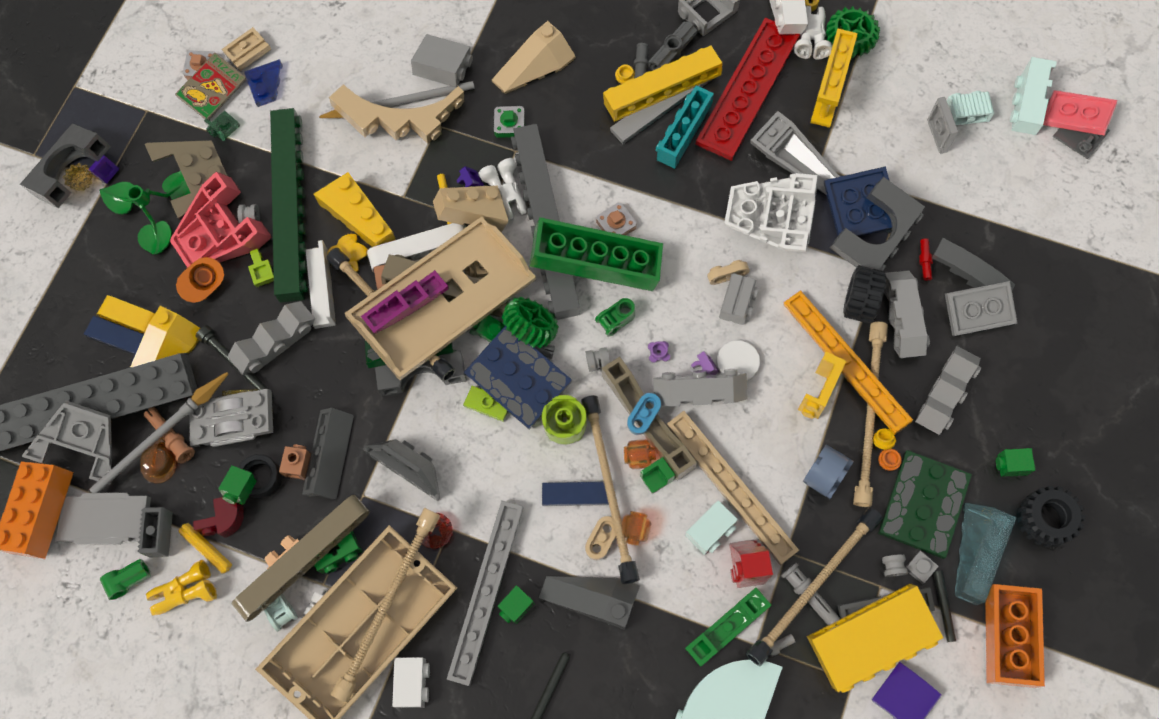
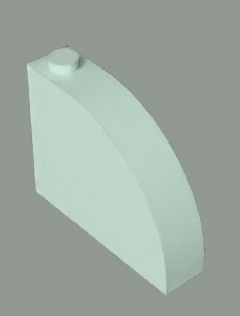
M740 660L723 665L712 671L698 683L688 697L683 711L679 709L675 719H765L782 667L766 661L762 666H758L751 660Z

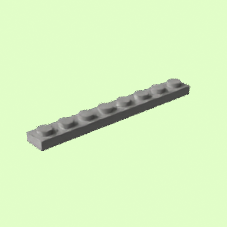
M501 500L447 680L467 686L471 685L523 512V506Z

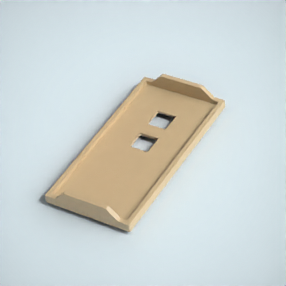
M481 216L345 312V316L395 376L402 380L534 282L536 276L528 268L523 256L498 228L488 224ZM478 261L488 272V275L474 284L463 270ZM434 270L445 283L452 279L463 291L462 294L451 302H448L441 294L411 315L376 334L372 332L361 317L396 290L400 292L415 280L419 282Z

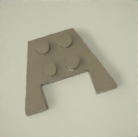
M212 140L145 144L152 162L174 155L191 192L170 201L178 219L185 215L201 186L215 172L227 176Z

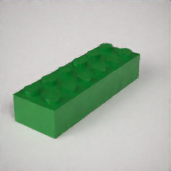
M539 217L534 230L529 267L653 292L660 281L663 243Z

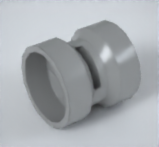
M607 347L600 348L599 351H585L589 372L596 371L597 368H603L610 363Z

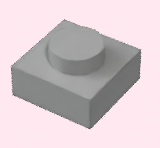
M919 551L905 568L908 569V573L916 580L924 584L939 566L923 552Z

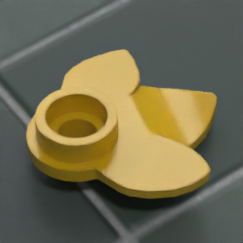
M347 234L338 240L337 245L332 246L328 250L327 255L332 249L340 248L350 259L351 267L354 271L358 272L357 261L367 255L368 249L364 245L356 243V234Z

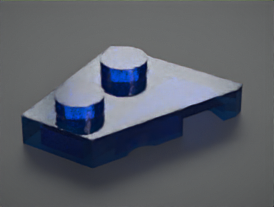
M280 59L244 72L257 107L274 102L277 99V88L280 83L279 73L283 67Z

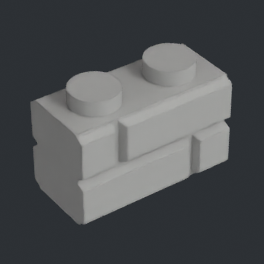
M735 273L731 274L719 315L720 319L732 321L740 325H744L745 318L750 319L753 307L749 306L751 299H756L759 289L755 287V279L743 277Z

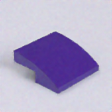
M899 662L874 695L872 701L893 716V719H925L942 694L915 672Z

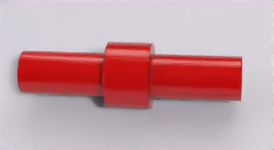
M921 239V255L919 260L923 269V280L929 281L932 280L931 265L933 264L932 254H930L929 239Z

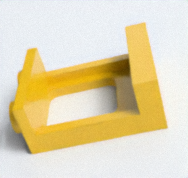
M825 352L815 373L827 379L818 399L809 394L804 396L798 410L805 417L811 419L819 418L831 396L846 360Z

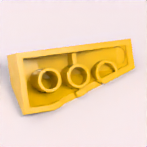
M159 306L148 324L131 367L179 353L189 354L199 341L196 338V333L200 327L179 314Z

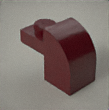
M223 497L213 499L215 517L193 521L194 530L203 536L214 535L217 531L218 535L226 538L233 535L240 528L244 519L243 505L237 502L230 504L223 500Z

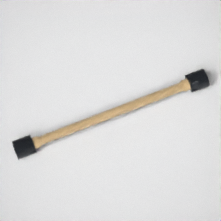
M334 248L328 253L326 258L337 271L342 270L367 296L375 292L354 271L349 263L350 259L340 248ZM434 355L429 359L430 364L433 366L431 370L443 382L448 381L455 374V368L444 357L440 359Z
M587 396L581 399V404L585 408L586 418L591 423L612 521L614 522V530L621 556V564L618 565L622 584H630L640 580L636 561H632L631 556L628 555L623 524H621L618 502H616V494L598 422L599 413H601L598 396Z
M870 507L867 508L858 519L857 524L859 525L856 527L855 532H853L832 560L828 562L814 581H812L790 610L786 612L781 621L777 623L768 636L762 640L758 639L747 651V657L754 664L762 666L773 652L771 649L774 645L773 643L778 639L783 630L798 615L800 610L813 597L818 588L822 586L843 558L857 544L859 539L866 535L867 532H873L879 525L883 517L878 511Z

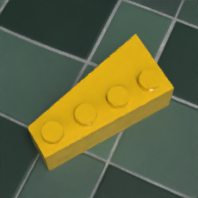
M349 172L314 193L317 202L322 208L329 211L332 216L337 220L339 219L347 228L354 231L371 247L396 240L392 230Z

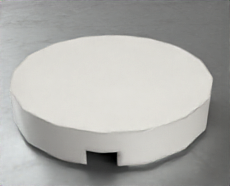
M741 340L725 344L719 350L717 356V368L720 374L724 373L725 369H737L739 373H747V381L757 374L760 365L757 350L751 344Z

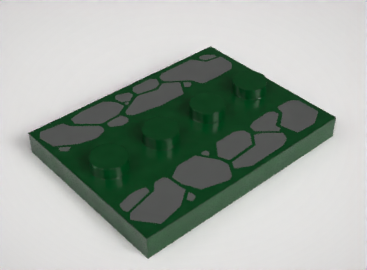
M906 450L878 534L945 559L972 474Z

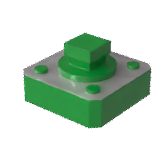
M522 106L496 107L494 109V133L497 138L513 137V128L525 126V111Z

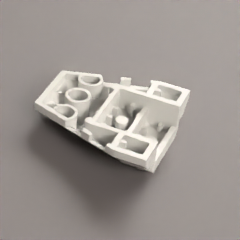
M796 173L791 174L790 178L777 180L776 177L771 178L770 182L759 184L756 181L731 186L725 226L784 251L806 253L811 235L818 175Z

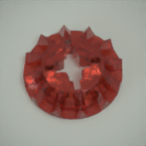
M437 513L441 516L435 528L440 525L439 531L442 536H430L432 532L429 531L427 536L423 537L424 540H422V544L431 549L442 548L446 543H449L453 534L452 523L441 513Z

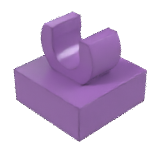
M705 351L697 355L699 361L691 364L694 369L701 366L702 370L706 371V374L716 375L719 373L711 356Z

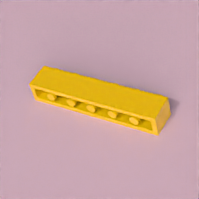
M712 46L701 48L695 53L681 57L679 60L664 64L658 69L644 73L642 76L630 79L619 86L609 88L603 92L604 105L614 122L689 90L695 87V85L698 86L721 76L722 61Z

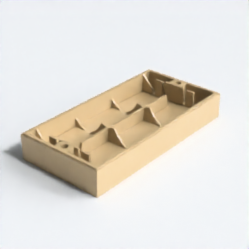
M390 525L255 669L308 719H340L457 589L452 582L416 551L417 554L412 559L413 562L408 567L409 570H407L405 578L401 581L402 584L397 589L398 592H396L394 600L390 603L391 606H389L387 614L383 617L384 620H382L383 622L380 628H378L379 630L376 631L377 634H375L376 636L372 644L369 645L370 648H368L366 656L362 659L363 662H361L362 664L356 673L354 681L356 686L349 701L343 702L333 697L331 692L339 677H343L345 672L349 671L350 665H352L354 657L358 654L357 651H359L361 643L365 640L364 637H366L368 629L372 626L371 623H373L375 615L379 612L378 609H380L382 601L386 598L385 595L390 590L389 587H391L393 579L397 576L396 573L401 568L400 565H402L401 563L411 546ZM419 560L420 566L415 567L414 561ZM299 691L301 693V696L296 697L294 695V692Z

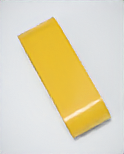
M109 295L106 296L97 312L98 316L109 322L145 334L148 324L155 314Z

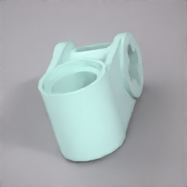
M283 593L264 610L270 624L277 632L290 620L298 618L295 610L286 600Z

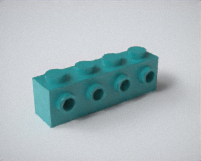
M695 85L691 94L688 93L682 109L677 111L673 124L668 126L664 139L660 140L656 147L657 161L674 169L676 168L711 109L714 93Z

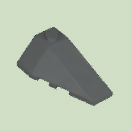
M546 576L539 599L625 630L640 585L634 583L622 584L620 578Z

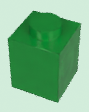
M1032 448L1006 449L997 455L996 467L1000 470L1001 477L1026 476L1035 471Z
M231 465L218 489L223 496V500L230 504L237 502L244 505L257 481L251 472Z
M516 585L498 605V608L501 610L499 615L508 624L511 621L517 624L535 603Z

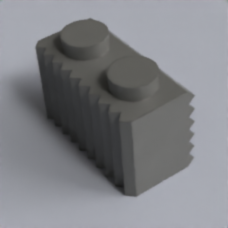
M163 507L143 508L141 510L143 513L140 519L142 522L139 528L141 531L138 537L140 540L138 541L139 545L137 547L139 550L137 552L149 558L169 557L173 512Z

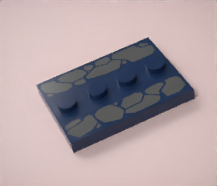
M505 326L464 371V374L530 430L542 416L545 405L554 397L561 395L570 385L572 379L536 348L531 347L530 344L525 345L523 341H518V338L511 336L512 333L507 331V326Z

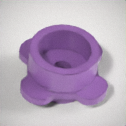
M666 341L649 343V360L652 363L659 360L667 362L670 359L668 354L669 344Z

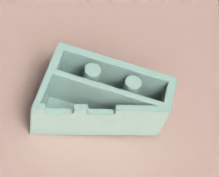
M1031 57L1021 76H1017L1014 85L1017 88V93L1014 94L1012 105H1015V108L1010 116L1012 131L1036 135L1043 126L1049 100L1046 99L1047 87H1051L1053 81L1049 80V75L1053 68L1056 67L1057 61Z

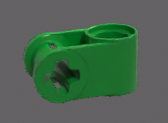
M622 298L608 309L600 312L596 316L595 321L601 324L606 331V336L610 337L635 318V304L631 299ZM627 307L631 309L627 314L620 312L622 308Z

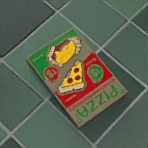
M214 52L175 95L208 122L246 81V77Z

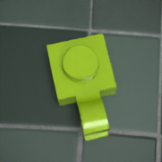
M258 249L250 251L254 264L248 266L254 285L259 287L273 282L274 272L268 259L263 260L261 252L259 253Z

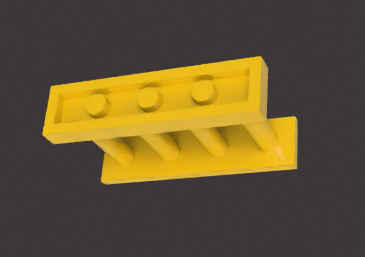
M837 29L810 123L830 128L835 108L839 103L858 33Z

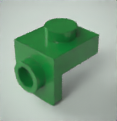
M488 315L474 325L469 333L471 335L477 334L491 342L505 325Z

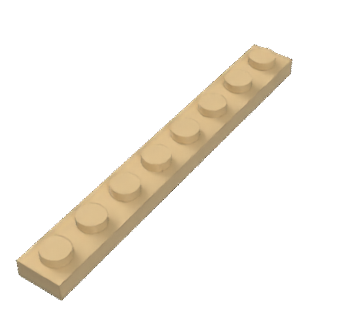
M685 411L667 423L666 426L685 445L700 468L780 566L799 551Z

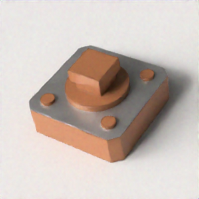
M188 51L182 72L184 77L189 80L214 52Z
M618 202L597 215L596 223L603 231L628 235L636 230V221L622 203Z

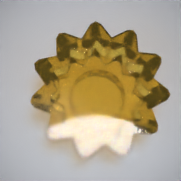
M78 163L76 166L70 165V169H66V174L62 177L65 180L64 184L70 186L73 190L84 191L92 184V172L88 170L87 165L82 166L81 163Z

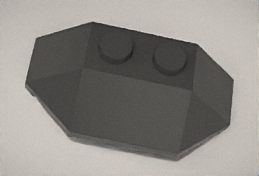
M394 439L364 446L363 450L367 455L436 501L440 499L436 470L431 462L433 459L427 454L421 452L419 455L413 451L415 447L405 440L401 443Z

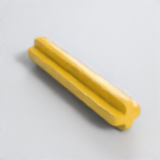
M189 523L181 526L178 530L179 534L223 574L230 570L232 563L200 533L195 531Z

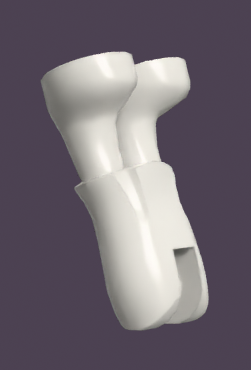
M806 6L808 25L803 33L800 34L801 39L796 42L794 52L801 58H810L812 54L811 40H815L813 58L816 60L826 58L831 53L832 45L829 41L824 40L826 36L824 7H818L817 14H811V6Z
M513 158L504 159L497 166L505 182L503 185H501L495 166L489 165L479 171L482 181L490 186L498 185L508 221L514 219L509 205L514 202L521 216L527 214L526 203L519 192L518 183L514 180L513 173L516 169V163Z

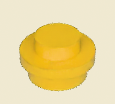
M621 65L615 73L616 80L621 84L635 77V72L629 65Z
M879 429L873 436V443L880 449H891L895 446L896 437L889 429Z

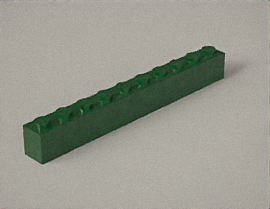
M294 108L270 110L274 295L280 303L305 300V292L308 291L307 282L304 280V273H307V265L303 254H306V244L303 242L306 229L304 223H302V217H305V208L302 205L305 193L303 186H301V181L304 180V172L301 168V163H303L304 159L303 153L300 150V145H303V138L300 133L302 118L300 115H297Z

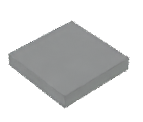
M940 97L937 99L927 121L940 154L948 152L958 134V129L946 98Z

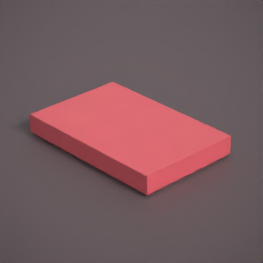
M1054 90L1047 105L1043 125L1105 136L1118 100Z

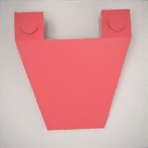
M215 172L201 186L170 239V242L187 268L199 258L209 257L220 263L248 254L252 250H259L272 238L260 221L246 217L240 224L238 223L227 205L241 191L231 177L219 172Z

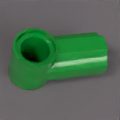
M138 559L120 570H113L100 577V582L108 599L114 600L128 593V589L150 577V570L143 559Z

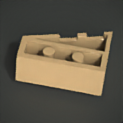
M498 185L440 188L433 200L438 220L464 225V223L472 224L482 216L488 224L496 226L500 232L503 231L508 223V217Z

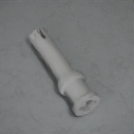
M794 563L781 575L782 578H786L795 588L794 592L798 595H802L812 583V580L806 578L799 570L797 563ZM817 591L809 599L808 603L827 625L841 619Z

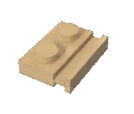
M253 27L222 48L223 53L239 71H242L271 50L270 45L265 42L263 37Z

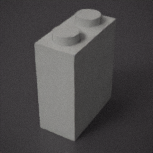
M426 34L411 59L412 75L457 87L460 80L464 79L467 67H470L473 61L470 46Z

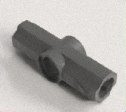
M684 21L673 34L665 38L663 46L648 61L652 71L680 58L681 51L697 34L694 24Z

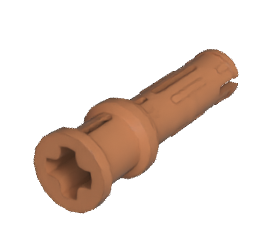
M151 407L148 410L152 415L145 411L144 417L157 430L166 421L155 407ZM172 428L162 436L165 440V447L175 454L178 463H185L194 456L195 450L192 447H188L184 442L185 438L181 434H176Z

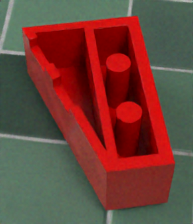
M756 539L729 543L733 562V569H730L731 579L733 583L737 584V588L764 585L772 577L773 571L769 551L764 546H761L760 543H757Z

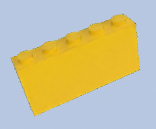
M908 584L808 635L807 638L832 688L837 692L841 691L844 693L853 689L854 684L861 680L863 682L869 681L876 676L875 673L894 668L896 662L902 659L909 660L914 658L917 652L923 648L931 649L938 645L937 641L943 639V636L918 587Z

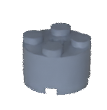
M826 444L803 482L831 499L854 461Z

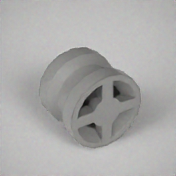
M239 205V223L246 217L260 221L258 205Z
M905 555L882 557V563L886 567L884 571L885 577H897L908 574V569L904 566Z

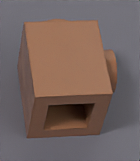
M302 445L285 446L279 472L284 477L305 480L311 453Z

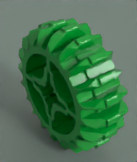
M853 6L850 10L844 7L842 11L838 10L835 15H832L827 23V41L833 46L837 29L858 33L852 58L856 54L861 57L864 53L868 54L879 40L880 27H878V20H874V15H868V10L863 12L861 7L858 10H855Z
M523 297L514 298L506 305L502 316L503 324L507 326L506 330L512 333L511 336L518 338V341H523L525 345L530 344L533 348L535 346L538 348L547 347L555 339L559 328L554 314L550 313L549 309L544 308L542 304H538L536 300L531 301L528 297L526 299Z

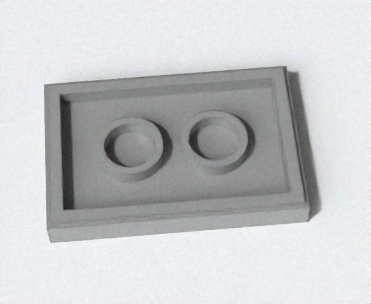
M1010 281L945 293L952 336L1017 324Z

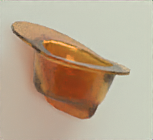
M162 437L145 450L140 458L141 473L146 480L152 483L167 481L174 474L176 468V456L172 451L167 450L165 440Z

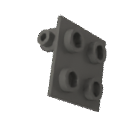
M1059 128L1053 135L1055 139L1086 159L1092 155L1105 138L1103 135ZM1107 128V131H1106V133H1105V136H1106V135L1109 133V131H1110L1108 128Z

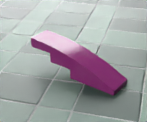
M434 270L419 282L415 280L400 292L396 290L361 317L372 332L376 334L411 315L449 289L448 285Z

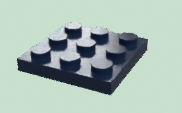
M886 166L824 181L837 235L845 228L858 237L892 229V223L888 214L866 198L880 179L885 177L889 180Z

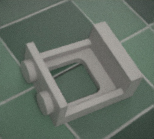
M679 0L678 13L682 19H686L694 24L697 32L705 36L738 11L740 0ZM704 1H708L720 13L708 23L694 10L695 7Z

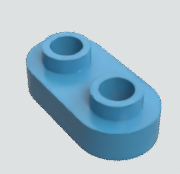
M646 393L639 399L627 420V426L631 433L642 435L651 426L661 408L660 398L656 394ZM650 402L654 407L648 409L645 405ZM641 421L643 425L637 428L634 423Z

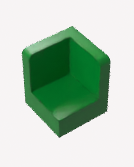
M663 457L640 471L641 479L652 494L675 479L674 472Z

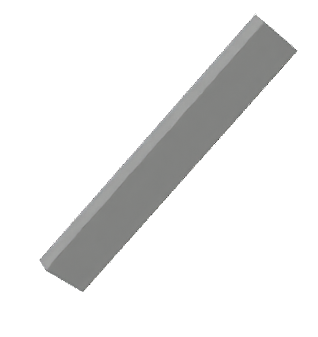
M709 80V81H707V82H705V83H702V84H700V85H698V86L702 88L704 85H706V84H707L708 82H710L711 80ZM694 87L624 117L610 127V131L622 144H625L684 101L688 93L691 94Z

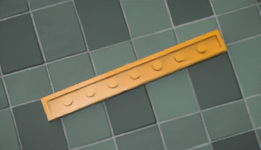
M801 290L784 302L787 310L824 353L828 352L846 360L841 373L894 435L912 423L913 419Z

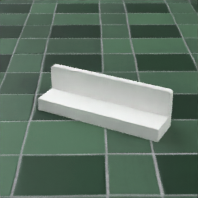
M323 240L318 241L319 248L306 250L312 315L315 318L313 323L315 329L336 325L330 264L326 258L328 249Z

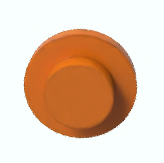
M885 449L878 457L880 466L887 471H894L901 465V456L894 449Z

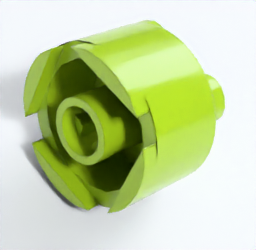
M559 395L554 397L545 405L542 411V423L546 435L551 441L563 445L579 441L587 427L584 406L573 396ZM563 417H567L566 423H562Z

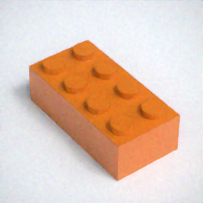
M21 461L0 521V551L14 555L46 559L74 472L55 465Z
M998 584L986 587V683L1029 688L1045 687L1042 589Z

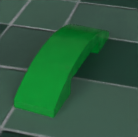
M755 587L685 649L701 667L772 605Z

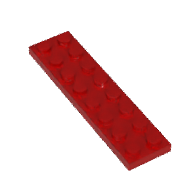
M768 18L763 20L696 139L695 145L728 160H733L796 42L800 38V34H779L775 21Z

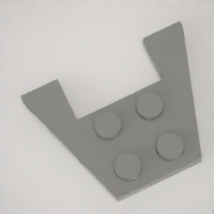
M65 401L22 455L24 458L43 463L50 444L53 443L96 457L89 479L99 481L112 469L111 415Z

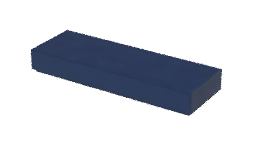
M93 316L84 332L86 337L136 355L144 336L142 333Z
M604 482L542 483V506L609 505Z

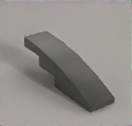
M942 238L932 259L951 267L950 272L968 280L966 284L974 288L1010 281L1011 290L1015 286L1011 280L997 269L945 238Z

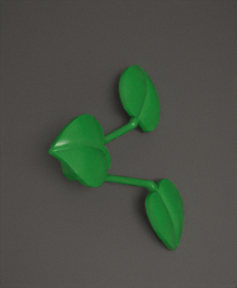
M181 171L168 176L164 180L162 189L166 193L155 192L150 189L144 190L140 186L129 182H119L99 190L105 205L116 214L130 212L133 203L143 210L151 225H145L140 229L138 242L144 250L153 255L160 254L168 247L172 237V230L165 221L155 224L154 219L145 206L150 202V194L165 198L170 196L172 200L190 194L191 192Z

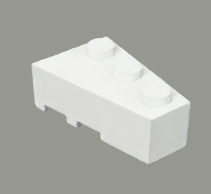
M769 0L779 34H802L808 25L805 0Z

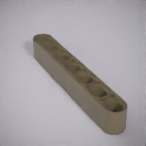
M356 495L348 497L232 601L233 607L246 622L256 618L364 521L370 511Z

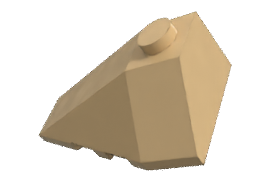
M547 21L526 40L494 76L492 82L506 94L527 85V82L536 78L542 79L548 73L561 71L576 57L562 33Z

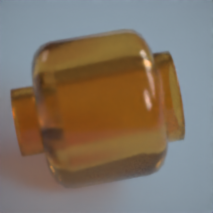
M631 440L627 443V446L623 447L624 464H628L630 469H644L651 465L652 460H656L655 447H651L648 440Z
M630 511V514L623 516L622 532L627 544L639 546L640 542L648 540L652 524L651 520L647 519L648 515Z

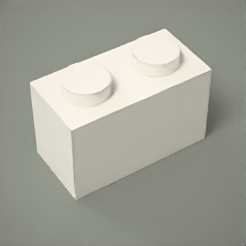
M394 658L392 707L425 708V702L429 700V688L425 687L426 678H429L430 665L426 663L425 658Z

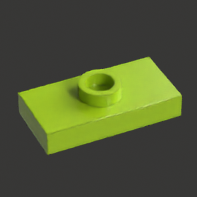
M471 386L463 404L468 409L504 422L508 413L506 409L484 390L475 386Z

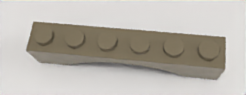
M618 357L602 368V377L630 415L644 393L632 372L621 357ZM650 403L645 405L648 409L653 408ZM657 414L647 432L644 433V436L659 457L665 459L674 472L675 479L678 481L694 470L697 462L685 445L670 431ZM641 421L635 422L639 428L643 425Z

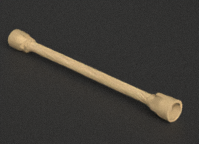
M872 322L870 324L869 341L872 342L873 347L870 371L877 379H879L881 348L883 347V342L887 341L888 325L884 322ZM869 405L867 406L862 474L859 486H855L853 502L854 505L860 507H871L873 498V487H870L869 471L871 468L870 460L872 457L871 449L873 446L875 412Z
M427 508L423 509L416 523L418 525L417 535H415L413 543H411L412 546L408 549V554H406L401 563L402 565H400L401 568L396 573L397 576H395L394 581L390 585L391 587H389L390 590L385 595L386 598H384L379 607L380 609H378L379 612H377L372 621L373 623H371L372 626H370L365 635L366 637H364L365 640H363L358 649L359 651H357L358 654L354 657L349 671L345 672L343 677H339L331 692V695L343 702L349 701L356 686L354 681L356 673L362 664L361 662H363L362 659L366 656L368 648H370L369 645L372 644L376 636L375 634H377L376 631L379 630L378 628H380L382 620H384L383 617L387 614L389 606H391L390 603L394 600L393 598H395L396 592H398L397 589L401 586V581L405 578L407 570H409L408 567L412 564V559L416 556V551H418L423 542L422 540H424L423 537L427 536L429 531L433 532L441 515Z

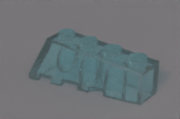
M964 503L963 512L965 513L964 522H962L963 533L959 550L960 562L957 570L955 596L974 605H980L986 602L1016 517L993 507Z

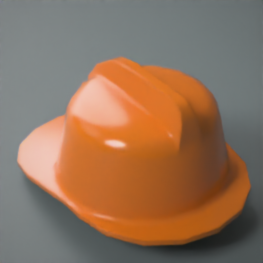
M199 258L178 277L176 283L177 293L187 302H201L223 281V267L213 258Z

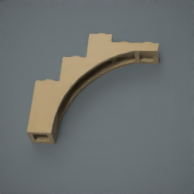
M343 84L329 96L331 106L364 137L373 134L380 125L397 141L400 137H405L411 128L428 144L431 140L434 141L441 135V122H444L449 117L451 111L462 106L464 103V91L458 86L447 97L436 103L418 108L399 109L371 103L353 93Z

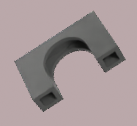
M72 123L20 185L36 198L59 208L71 194L66 187L58 182L64 168L80 157H88L98 162L111 146L97 133Z
M885 177L877 182L866 198L884 210L890 217L892 231L888 240L883 244H870L845 228L829 247L855 267L860 265L883 271L886 267L884 262L888 257L891 259L899 249L896 247L900 241L904 242L911 233L909 228L913 223L916 225L924 215L921 212L925 206Z

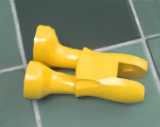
M199 560L192 565L188 572L180 577L176 576L172 581L147 592L146 598L148 601L165 597L164 601L154 604L149 608L151 615L166 613L181 604H187L189 600L201 598L206 602L215 600L217 598V591L214 585L209 580H206L211 577L207 563L204 560ZM200 581V582H198L197 584H195L194 586H192V587H190V588H187V586H186V585L191 584V583H193V582Z

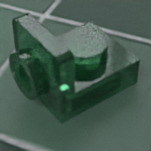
M225 110L212 122L207 118L204 120L207 125L206 131L213 138L217 136L222 141L240 126L238 121Z

